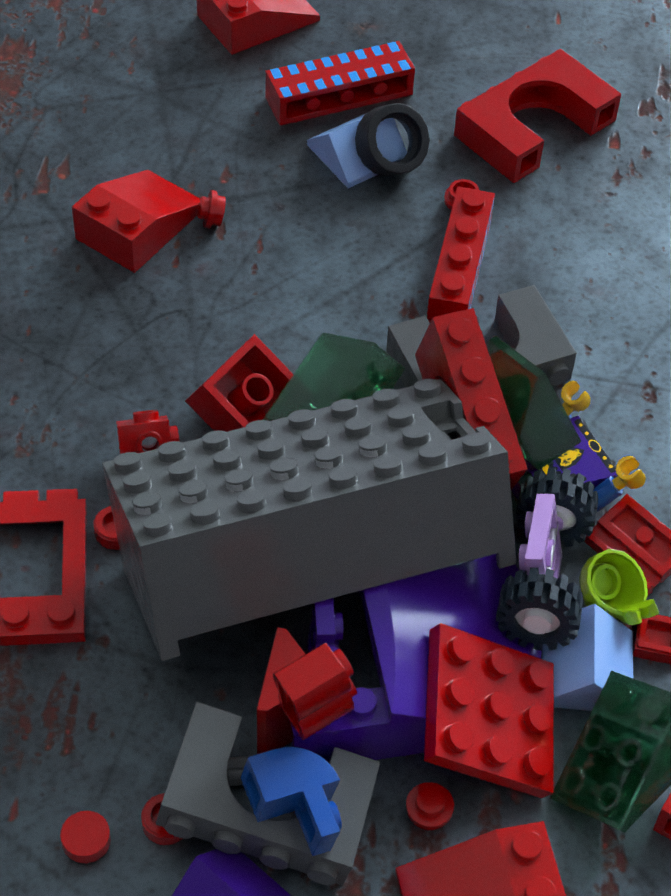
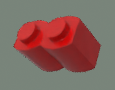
M326 642L273 674V679L279 692L278 699L280 705L302 740L307 739L354 710L352 697L357 695V690L350 679L354 675V670L342 650L338 648L332 651Z

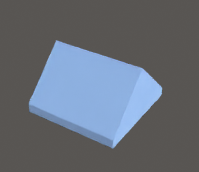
M364 115L307 140V146L347 188H351L378 175L364 166L357 154L355 136L357 126ZM387 118L381 121L376 132L377 147L382 156L388 161L398 162L405 157L407 151L394 118Z
M596 604L582 608L577 637L574 640L570 639V643L564 647L558 642L557 649L549 650L547 644H542V659L554 663V707L632 715L634 711L633 631Z

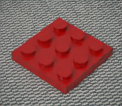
M442 623L431 628L429 632L424 761L535 797L544 798L553 794L554 663Z

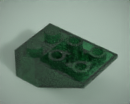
M611 671L550 799L625 833L671 785V692Z

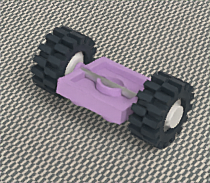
M556 467L548 468L547 475L541 469L535 471L534 477L529 475L521 486L516 519H518L517 525L520 530L525 529L528 544L520 545V570L516 571L515 578L509 575L505 580V584H502L496 613V621L499 622L498 628L501 632L507 631L506 638L510 641L519 638L518 645L526 647L528 642L533 643V650H541L542 644H547L549 650L557 649L558 642L564 647L570 643V639L574 640L577 637L580 627L583 595L582 592H578L579 586L575 582L568 584V576L564 574L559 576L562 561L561 541H564L566 547L573 546L574 539L580 544L585 541L586 535L590 536L592 534L596 520L598 493L593 491L594 485L591 481L584 483L585 476L578 473L573 478L570 476L571 470L563 468V474H556Z

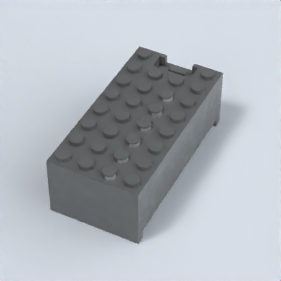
M423 379L417 381L414 386L398 390L382 389L376 391L370 397L357 400L342 399L333 402L329 407L313 411L307 409L297 410L290 413L288 417L272 421L256 420L248 423L244 428L228 432L220 430L211 431L199 439L183 443L171 441L162 444L155 450L142 453L126 452L116 456L114 460L102 462L123 569L162 661L180 656L178 640L493 554H496L499 569L516 564L508 451L485 426L477 427L474 430L463 418L462 401L441 379Z

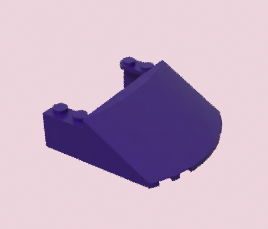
M496 554L360 590L381 687L370 689L364 687L356 688L357 695L352 697L354 710L305 740L300 738L291 724L293 732L292 747L312 751L327 762L334 747L373 760L424 753L429 632L431 628L439 623L541 659L542 651L533 650V643L528 642L526 647L518 645L519 638L510 641L506 638L507 631L501 632L498 628L499 622L496 621L502 584H505V580L509 575L515 578L516 571H519L516 565L499 569Z

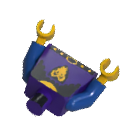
M569 381L563 386L561 397L564 403L561 406H554L527 441L524 459L528 469L514 486L512 492L519 500L521 486L529 475L534 477V472L540 469L547 475L548 468L555 467L556 474H563V468L571 470V477L574 478L580 473L585 476L584 483L591 481L594 485L593 491L598 493V512L622 495V488L625 486L631 489L642 487L646 476L640 469L629 475L632 470L637 469L639 466V462L633 456L623 457L615 467L579 415L571 417L570 414L573 411H584L590 405V395L586 391L578 399L571 400L580 387L576 381Z

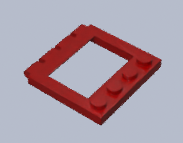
M78 489L47 490L46 500L41 501L39 490L3 492V502H0V525L63 522L62 595L0 598V646L85 642L87 505L86 499H78Z

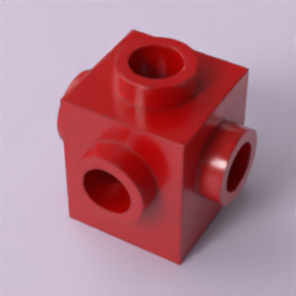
M158 410L134 412L133 419L116 421L120 454L126 452L142 453L158 449L159 446L167 442L179 441L177 425L169 426L167 415L159 416ZM146 437L156 438L152 445L146 446L142 444Z

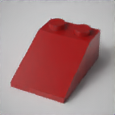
M197 0V16L231 55L320 21V15L306 0Z
M144 170L97 184L72 206L75 239L135 273L198 215L200 198L150 170Z
M255 334L185 400L214 431L220 430L225 432L244 428L248 423L256 420L272 421L288 417L290 413L297 410L307 409L313 411L325 408Z
M544 821L496 829L396 867L395 870L401 896H566Z

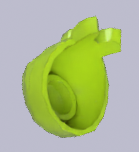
M607 549L590 557L584 564L579 576V583L586 607L596 604L612 617L619 619L627 625H638L642 623V619L659 614L654 599L646 600L648 596L647 581L642 569L635 559L627 553Z

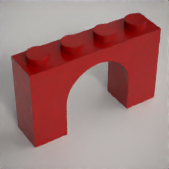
M560 48L552 54L542 57L528 68L516 72L502 83L490 87L486 92L471 101L464 102L457 108L454 136L512 183H515L540 167L544 140L515 118L514 113L533 107L551 109L563 114L592 136L616 121L621 93Z
M474 308L433 317L415 354L422 379H441L462 401L463 418L474 430L477 427L485 426L508 451L510 487L512 490L528 468Z

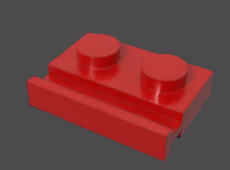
M628 494L597 521V525L593 527V532L590 536L586 535L584 542L597 553L607 549L624 551L635 559L646 578L648 596L659 583L664 582L671 575V530Z

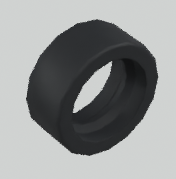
M394 103L374 108L363 116L357 126L355 143L357 154L364 166L375 174L388 177L409 173L420 166L428 154L430 138L428 127L421 114L411 106ZM387 118H394L399 121L408 135L409 145L407 154L398 162L388 161L382 156L377 147V127L381 121Z

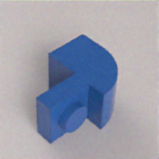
M297 747L278 748L248 757L240 778L257 822L295 811L312 856L331 851L342 828L338 807L334 801H329L340 781L334 768L318 754Z

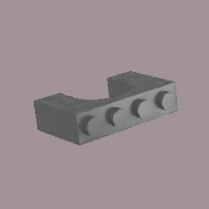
M531 285L499 294L494 321L513 352L506 359L493 364L504 399L512 396H523L529 391L549 385L556 386L571 379L577 353L536 286ZM426 315L388 326L386 353L405 388L414 386L417 381L423 380L415 354L430 324Z
M196 702L160 806L156 825L164 827L169 834L183 839L196 837L211 842L216 849L224 853L238 854L242 852L257 857L264 865L273 869L283 870L291 868L306 873L309 879L319 884L333 885L336 883L343 885L353 867L380 762L334 747L328 763L334 768L340 781L329 801H334L338 807L342 828L331 851L312 856L297 817L284 821L264 820L257 822L255 815L242 807L232 794L227 779V764L242 716Z

